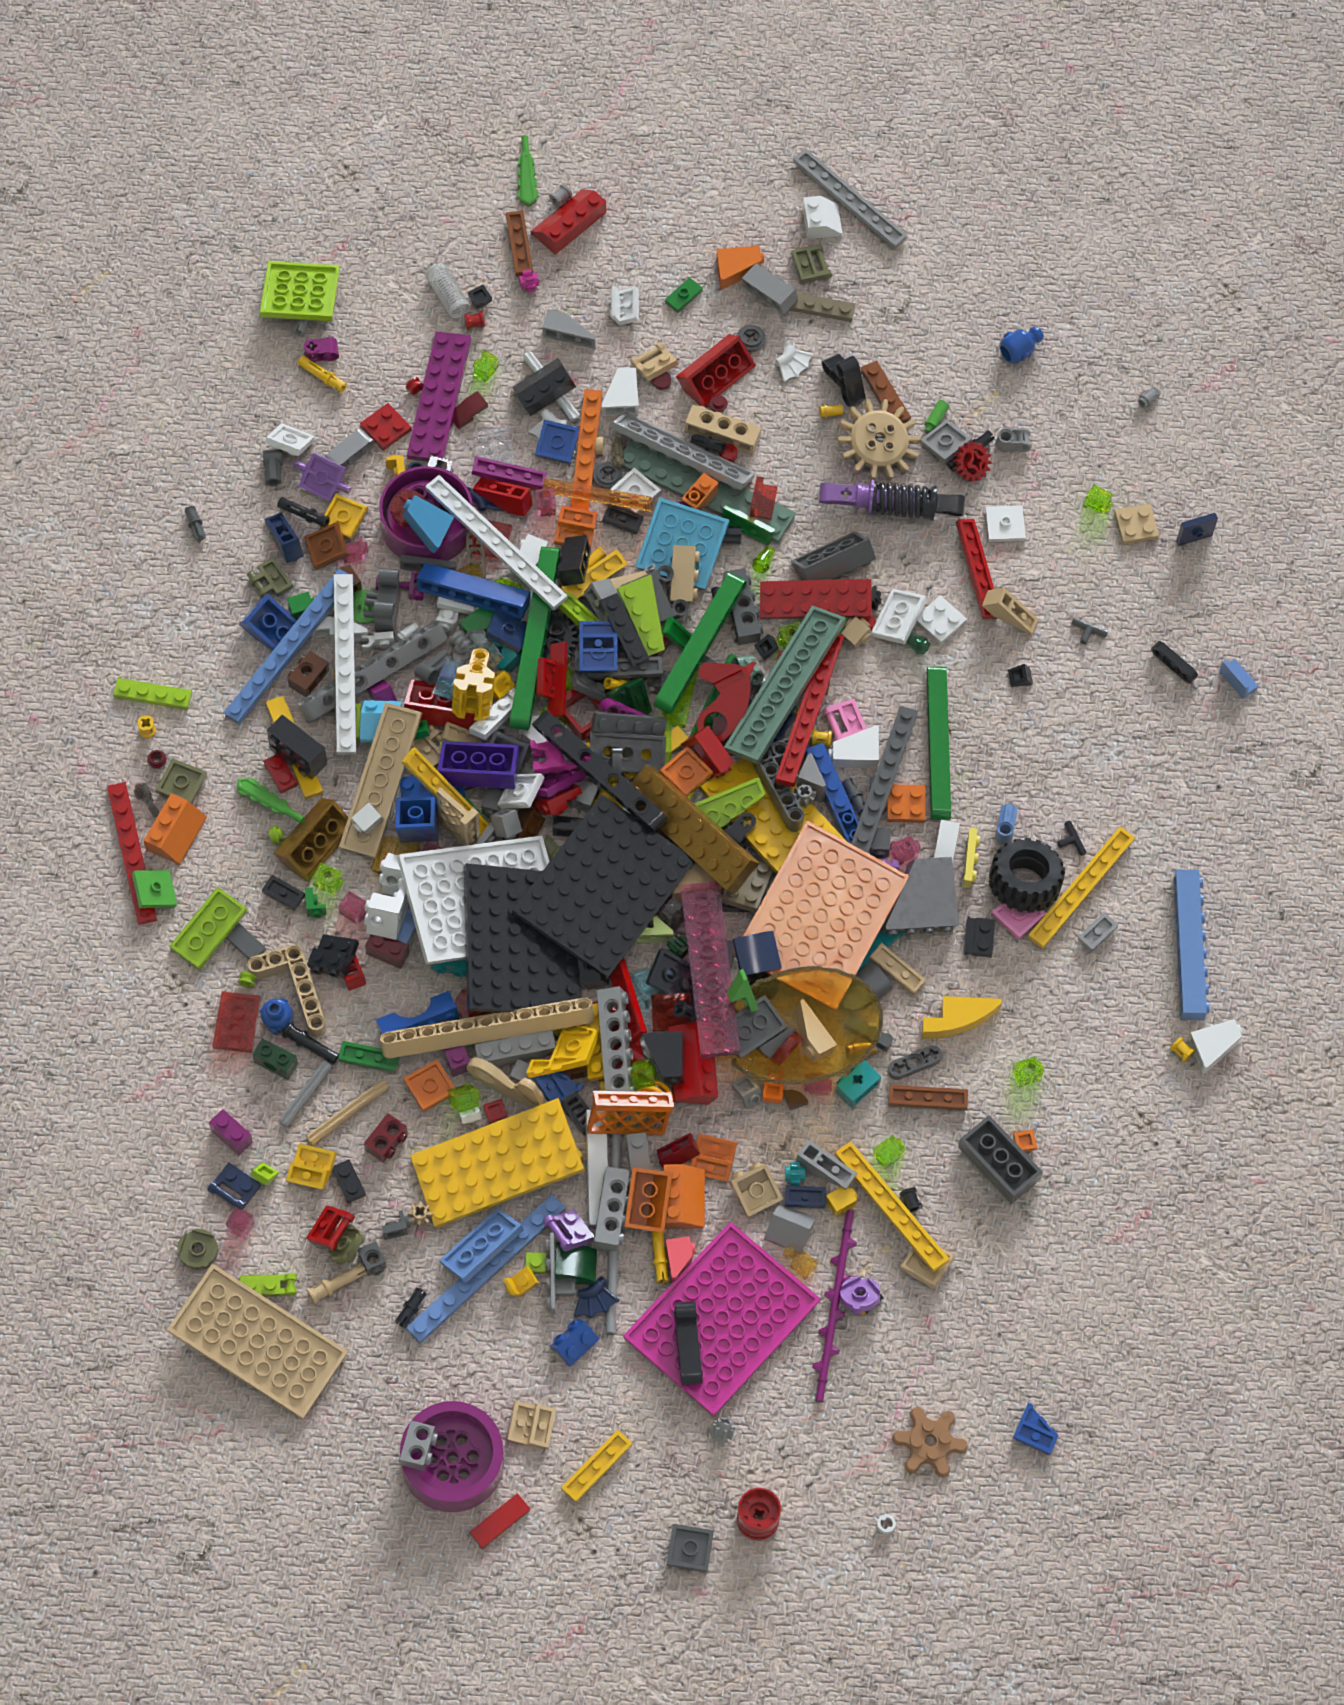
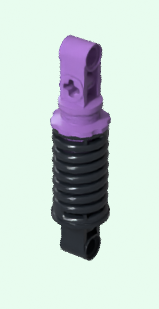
M871 480L869 486H863L861 483H858L857 486L820 483L818 502L822 504L855 506L856 509L865 508L868 515H876L877 513L885 515L887 511V515L892 516L894 511V515L898 517L901 511L902 517H906L908 512V517L913 518L915 513V517L918 519L923 517L933 521L936 513L963 516L965 496L938 494L937 486L931 488L923 486L920 489V486L916 485L913 489L911 484L906 488L905 484H901L899 487V484L895 483L892 487V483L888 482L885 486V482L877 483ZM844 492H848L849 496L847 499L844 498Z

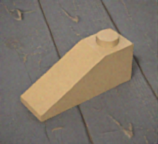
M1005 588L987 591L982 606L989 613L1030 635L1033 634L1038 618Z
M800 1000L795 1009L801 1045L805 1055L814 1064L831 1055L837 1044L805 1000Z

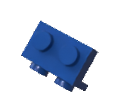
M579 1319L572 1321L567 1326L568 1329L563 1334L557 1335L550 1345V1348L555 1350L570 1367L599 1340L585 1321Z

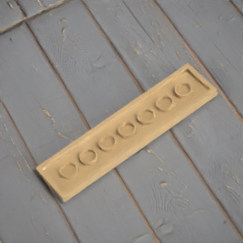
M385 702L339 845L341 849L377 858L405 771V766L401 761L412 749L422 717L421 712ZM370 803L384 820L367 835L364 831L360 833L353 826L355 821L352 817L366 804Z

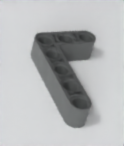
M789 738L771 743L762 758L764 760H761L759 764L753 763V767L786 828L796 832L802 828L804 811L790 786L775 783V778Z

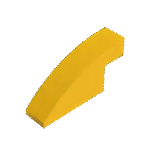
M943 996L941 1018L923 1017L922 1039L950 1037L971 1030L995 1015L1000 1010L1002 999Z

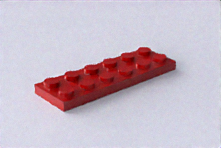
M872 579L760 581L759 618L802 619L805 618L812 605L845 618L855 616L872 617Z

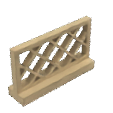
M439 788L437 790L439 824L458 840L461 846L474 845L480 837L479 812L474 808L468 812L446 791Z

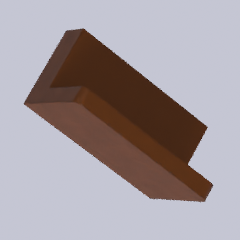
M519 809L517 814L522 832L515 834L516 837L512 839L537 836L546 819L535 809Z

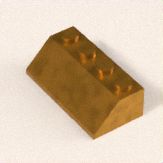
M321 798L305 816L304 823H299L273 854L285 867L308 882L340 845L348 816L334 800Z

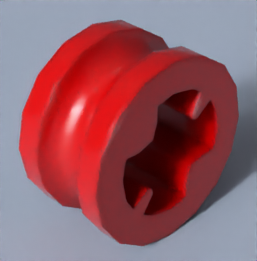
M414 377L408 381L405 387L407 390H410L411 395H416L422 390L424 384L420 382L418 377Z

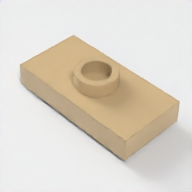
M446 722L441 741L459 739V742L480 743L481 738L470 734L468 729Z

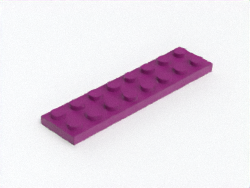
M435 332L423 383L424 386L422 387L408 447L407 459L437 463L444 462L454 418V410L457 406L472 340L471 335Z

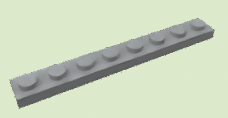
M805 149L793 159V163L892 248L896 249L907 239L905 232L810 151Z

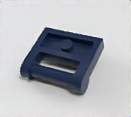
M228 1162L217 1178L209 1185L207 1191L211 1194L215 1193L233 1205L234 1209L240 1213L259 1190L261 1183ZM224 1184L243 1198L238 1200L220 1188V1185Z

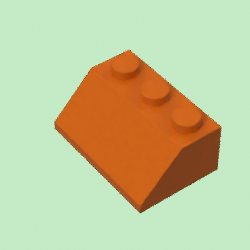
M171 793L144 839L145 849L180 865L206 821L207 816L189 801Z
M684 1164L664 1165V1172L673 1173L665 1229L705 1228V1170Z
M633 1167L624 1227L664 1233L673 1173Z

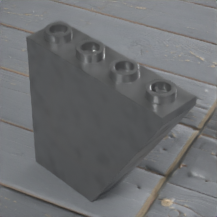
M952 857L920 858L910 861L905 870V874L909 875V878L883 923L880 933L887 932V935H897L899 931H905V934H915L917 930H923V933H933L935 929H941L942 932L953 931V928L959 926Z

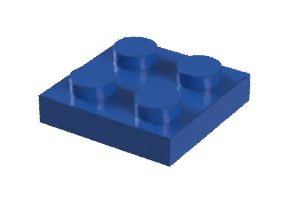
M544 420L535 456L571 464L580 428Z

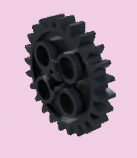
M552 611L550 612L546 635L548 640L545 641L543 657L545 658L550 655V645L554 643L566 642L567 653L570 657H572L571 651H576L575 645L578 644L576 637L578 636L575 631V625H571V619L566 620L565 614L559 617V611L555 615H552ZM557 629L562 630L560 633H554Z

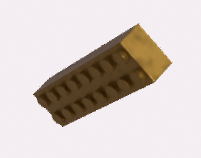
M645 765L631 782L637 790L668 817V820L660 829L724 889L736 893L759 865V862L656 768ZM640 805L637 808L643 811L646 806Z

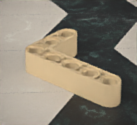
M290 945L251 957L248 961V970L256 975L257 979L290 971L309 1033L314 1037L322 1036L326 1031L325 1019L301 947ZM293 954L299 955L296 959L290 958ZM274 960L280 961L278 964H272L271 962ZM256 965L261 966L259 970L252 969ZM299 971L304 972L302 976L295 975ZM305 988L310 989L308 993L301 992ZM309 1006L316 1007L314 1010L311 1011L306 1009ZM315 1023L321 1024V1026L318 1028L312 1027V1025Z

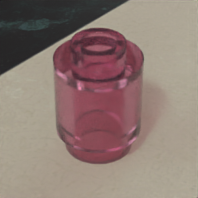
M810 1074V1076H805L804 1092L828 1095V1091H832V1079H829V1075Z

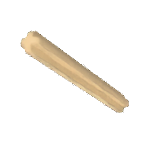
M379 1081L306 1136L308 1142L314 1145L387 1091L389 1086L386 1081Z

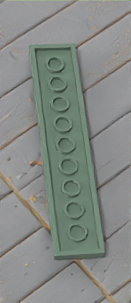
M632 438L623 451L625 462L622 466L623 469L630 472L633 468H636L653 484L680 497H683L702 475L697 469L691 466H684L676 459L667 458L663 453L653 451L643 443L634 442ZM719 482L717 495L707 506L703 507L722 516L724 507L729 505L774 528L772 541L779 544L796 515V512L747 488L735 490L724 482Z
M813 605L811 606L750 704L744 717L724 746L728 753L759 764L846 623L845 617Z

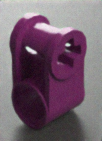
M336 338L309 339L304 343V356L312 362L334 361L339 358Z

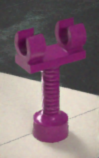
M411 572L410 582H400V589H409V600L421 601L424 599V592L414 589V583H417V576L420 572ZM377 575V578H376V590L379 589V585H378V577H379V575Z

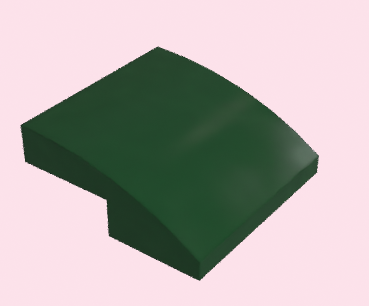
M643 678L629 681L606 693L607 698L636 709L645 715L652 712Z
M557 1242L555 1279H575L576 1284H596L597 1249L583 1245L565 1252L560 1247L561 1243Z

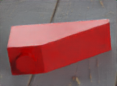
M483 477L473 487L474 492L507 513L525 517L533 506L531 490L527 487Z

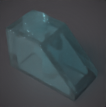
M648 967L630 975L645 1009L663 1002V993L645 984L650 973Z

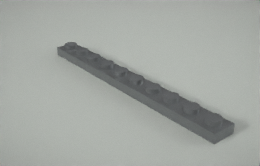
M904 706L899 707L851 842L852 845L868 854L918 715L917 710Z

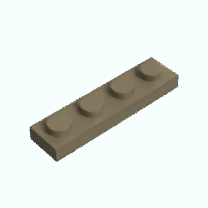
M796 292L798 300L789 309V311L852 322L856 303Z

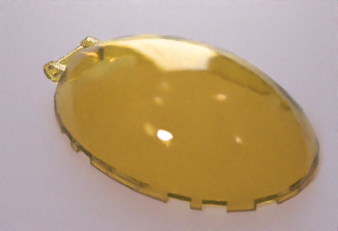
M806 966L773 973L769 977L755 981L756 983L750 986L755 1000L766 995L787 1024V1028L794 1027L796 1029L771 1058H765L756 1049L741 1060H739L732 1048L731 1053L726 1054L724 1037L717 1027L747 1007L742 999L731 1002L725 1010L727 1020L712 1023V1028L715 1029L718 1048L717 1062L732 1060V1065L742 1073L768 1083L786 1085L808 1084L839 1076L861 1063L875 1048L880 1039L883 1028V1010L875 992L862 979L852 973L850 974L837 968ZM802 999L805 1000L837 1044L831 1055L814 1064L802 1049L795 1009Z

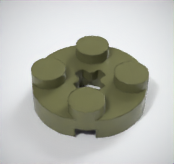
M348 1225L337 1243L336 1250L331 1251L328 1249V1252L331 1254L329 1258L337 1264L353 1262L356 1258V1252L365 1240V1236L355 1226Z
M194 1229L192 1232L185 1233L178 1242L177 1250L180 1261L191 1269H207L217 1258L218 1245L216 1239L207 1230ZM201 1245V1249H203V1251L196 1254L195 1251L192 1250L193 1247Z

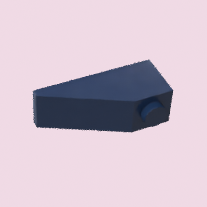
M282 513L264 519L286 563L294 562L304 557L299 538Z

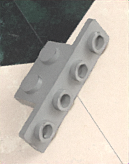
M550 1233V1239H546V1251H550V1258H546L547 1270H551V1277H547V1290H551V1297H547V1309H551V1315H555V1296H575V1279H555L556 1255H554V1233Z

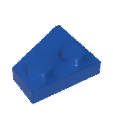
M1028 1402L1012 1439L1050 1456L1059 1435L1053 1428L1048 1426L1047 1421Z

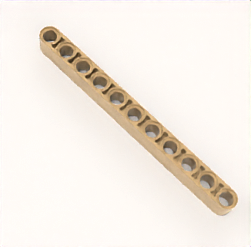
M579 998L516 1009L513 1012L493 1013L390 1031L380 1036L382 1053L386 1058H395L584 1025L594 1020L593 1005L589 998Z

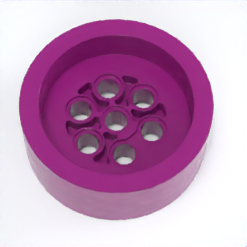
M420 466L401 472L387 484L381 495L379 505L381 531L385 543L399 558L403 554L449 561L466 547V535L469 530L455 517L435 553L428 549L403 517L405 512L403 506L407 499L411 500L414 495H421V499L452 515L425 490V486L438 475L472 505V498L467 486L455 474L439 467Z
M459 1401L436 1403L419 1412L411 1421L435 1426V1433L438 1434L437 1441L443 1439L447 1443L442 1447L437 1445L431 1446L430 1453L438 1461L433 1465H426L425 1471L401 1465L404 1480L411 1493L424 1505L442 1512L466 1511L483 1503L497 1488L504 1468L503 1442L494 1421L478 1407ZM410 1423L408 1424L402 1436L400 1445V1456L402 1453V1449L404 1446V1442L407 1436ZM420 1433L417 1436L419 1440H425L428 1437L426 1433ZM459 1438H465L467 1440L466 1444L459 1445L456 1443V1441ZM415 1452L412 1454L411 1458L414 1460H419L422 1457V1454L419 1452ZM471 1454L479 1457L474 1462L469 1461L467 1458ZM450 1456H456L458 1458V1460L455 1463H449L447 1461L448 1457ZM462 1472L469 1474V1477L465 1480L460 1479L458 1476ZM441 1474L449 1476L446 1481L438 1480V1476Z

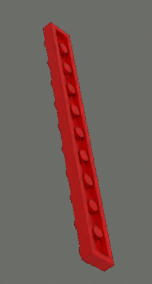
M838 634L807 685L775 778V783L794 787L844 641L843 635Z

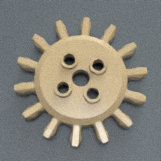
M870 399L866 400L864 403L866 413L863 415L854 406L851 407L849 414L855 419V424L842 420L839 424L840 428L850 432L849 436H839L836 440L837 444L850 445L851 450L846 451L842 455V461L855 457L859 461L853 470L855 474L860 472L863 466L871 468L869 474L870 481L874 480L877 476V470L882 469L885 471L887 480L891 481L894 477L891 467L894 465L905 474L909 467L902 460V457L906 456L916 460L919 453L907 448L908 444H918L921 441V436H908L907 430L915 426V419L903 424L899 418L904 412V407H899L893 415L887 412V399H884L880 405V411H874ZM872 425L875 429L871 430L869 426ZM887 427H890L893 431L889 432ZM875 435H882L884 442L876 441ZM868 443H873L874 447H870ZM890 444L892 449H888L886 445Z

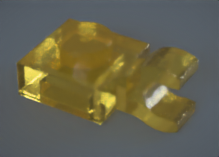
M790 1245L784 1250L783 1255L793 1262L790 1268L806 1280L817 1267L818 1262L805 1251L798 1254Z

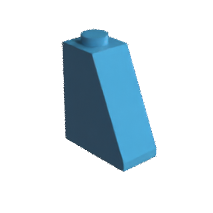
M414 495L411 500L407 499L405 502L403 517L428 549L435 553L454 516Z

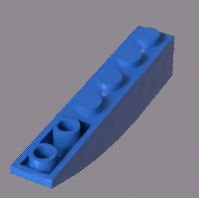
M824 743L807 748L804 759L806 760L808 754L812 753L826 784L825 805L842 837L851 844L859 821Z

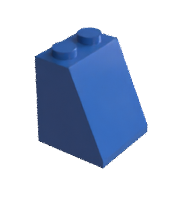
M435 797L396 798L395 829L400 843L439 841V821Z

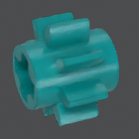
M790 1161V1166H785V1181H790V1186H800V1181H805V1166H800V1161Z

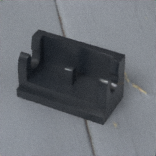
M554 816L553 836L569 837L583 818Z

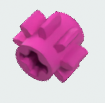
M531 269L522 271L523 275L519 276L521 289H526L527 293L536 291L535 287L539 286L537 273H532Z

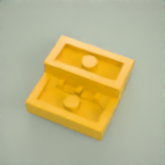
M298 1143L294 1162L290 1163L286 1181L324 1190L331 1175L337 1152Z

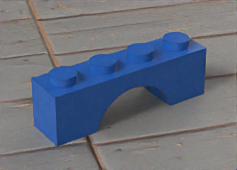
M447 991L431 997L428 1009L419 1016L405 1018L393 1012L376 1019L382 1035L390 1031L459 1020L460 1018L457 1006L451 994Z

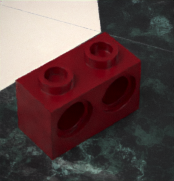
M387 1113L364 1142V1149L384 1163L387 1158L391 1159L398 1144H403L407 1139V1126ZM391 1129L398 1130L396 1134L388 1133ZM379 1144L386 1145V1148L382 1150L377 1149L376 1147Z

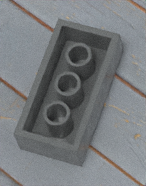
M990 1115L965 1134L959 1141L958 1148L1011 1204L1041 1180L1043 1171Z

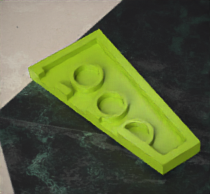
M648 575L616 589L648 656L650 657L664 651L665 647L652 576Z
M759 777L694 804L719 827L723 828L763 799L766 793Z

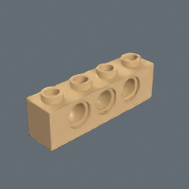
M692 405L685 421V432L705 437L711 436L715 440L732 444L737 450L752 455L761 437V428L753 423L748 424L738 418L725 416L721 412H713L703 406Z

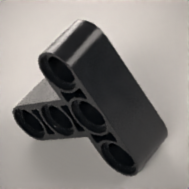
M836 354L822 361L825 373L840 387L842 398L848 407L866 399L860 366L854 356L844 359L840 354Z

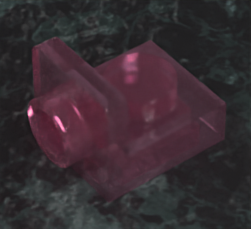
M358 536L359 541L346 543L349 556L343 558L344 564L366 560L365 553H369L367 542H363L362 536Z

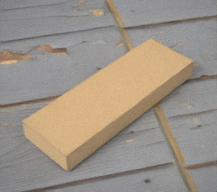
M883 943L869 957L870 960L913 996L926 982L924 977Z

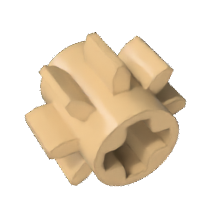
M422 1201L416 1206L412 1204V1211L408 1212V1217H413L410 1220L411 1225L416 1223L419 1228L423 1224L429 1225L428 1218L433 1216L432 1212H428L430 1205L425 1207L422 1205Z

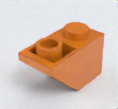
M703 473L681 500L692 508H703L717 495L719 482Z

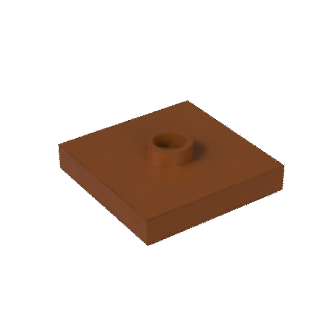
M338 522L304 536L316 570L349 556Z

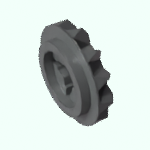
M746 325L737 333V336H740L745 347L750 352L755 349L758 351L766 341L764 331L755 325ZM755 335L754 340L748 342V337L751 338Z
M612 462L599 464L593 472V479L596 485H600L602 489L604 487L611 489L623 476L621 468L615 467ZM605 474H611V479L605 478Z

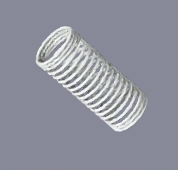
M438 263L430 267L425 276L450 317L459 318L466 314L470 309V304L446 265Z

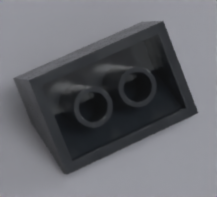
M556 358L512 388L528 414L532 416L576 388V385L559 358Z

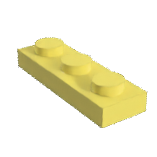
M970 828L968 833L963 888H971L972 882L976 881L977 871H974L973 867L974 864L977 865L978 853H975V847H979L980 836H977L976 828Z

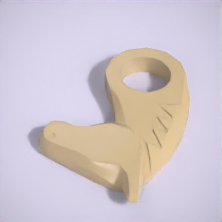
M477 1057L471 1058L467 1065V1070L472 1076L512 1100L532 1108L548 1102L544 1099V1095L537 1085L530 1079L523 1078L519 1083L515 1084L499 1068Z

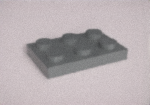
M766 995L756 1000L759 1010L751 1012L750 1007L747 1006L717 1027L739 1060L788 1027Z

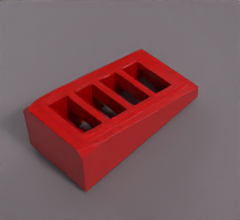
M356 954L351 963L354 965H351L348 971L351 974L343 977L349 991L366 985L365 976Z

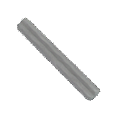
M323 1061L281 1116L279 1119L281 1125L288 1127L330 1072L332 1067L328 1062Z

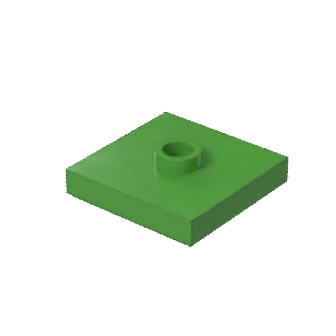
M169 870L133 871L132 878L139 908H175L177 906Z

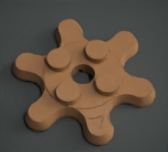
M914 1407L910 1411V1417L914 1423L913 1428L910 1431L897 1430L892 1436V1440L896 1445L906 1446L910 1450L911 1454L905 1462V1469L909 1473H916L921 1465L931 1464L939 1477H946L950 1473L947 1456L953 1452L965 1453L968 1449V1443L966 1440L954 1438L950 1434V1427L955 1422L953 1412L944 1411L939 1419L931 1420L926 1417L925 1411L921 1407ZM928 1436L934 1437L936 1444L928 1446L925 1443V1438Z

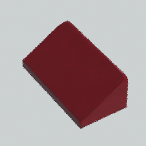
M688 1133L657 1149L659 1163L663 1168L664 1165L683 1164L700 1155L692 1133Z

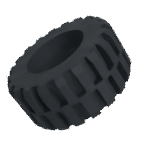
M1019 838L1014 839L1013 842L1005 843L1004 846L997 850L989 872V886L992 889L993 895L995 897L998 896V901L1002 904H1007V907L1010 909H1017L1018 912H1023L1024 910L1032 913L1035 910H1044L1045 906L1050 907L1057 900L1063 884L1065 868L1063 867L1062 859L1058 858L1059 854L1055 850L1052 851L1051 846L1048 844L1044 845L1041 843L1042 841L1037 839L1032 841L1031 838H1025V840ZM1017 868L1030 869L1036 872L1042 880L1032 883L1025 882L1015 877L1011 871Z

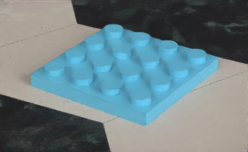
M659 497L635 567L641 570H645L649 565L652 567V564H655L657 569L662 565L672 567L673 545L696 546L697 551L700 552V561L696 563V570H699V580L695 581V587L706 591L730 520ZM660 571L662 577L668 578L666 572Z

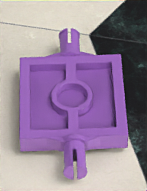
M317 453L312 454L306 465L298 460L295 461L293 467L303 471L299 487L329 502L332 501L338 490L346 494L350 493L351 487L342 483L347 468Z

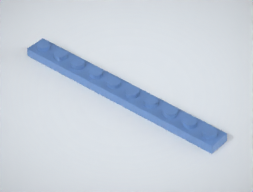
M340 568L335 572V574H348ZM334 575L224 711L227 717L238 724L242 723L334 607Z
M551 1194L520 1223L524 1231L467 1283L458 1279L410 1323L406 1330L421 1344L547 1228L543 1223L545 1217L561 1214L566 1210V1207Z

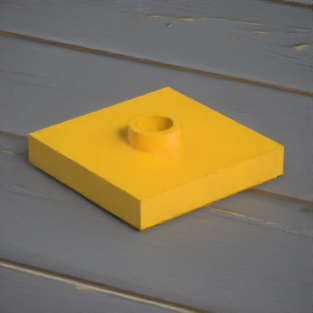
M335 494L324 516L330 517L329 525L338 522L343 537L352 540L369 508Z

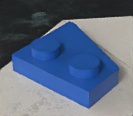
M560 1072L532 1078L548 1102L557 1098L561 1102L573 1092H578L584 1088L582 1084L569 1079V1076Z

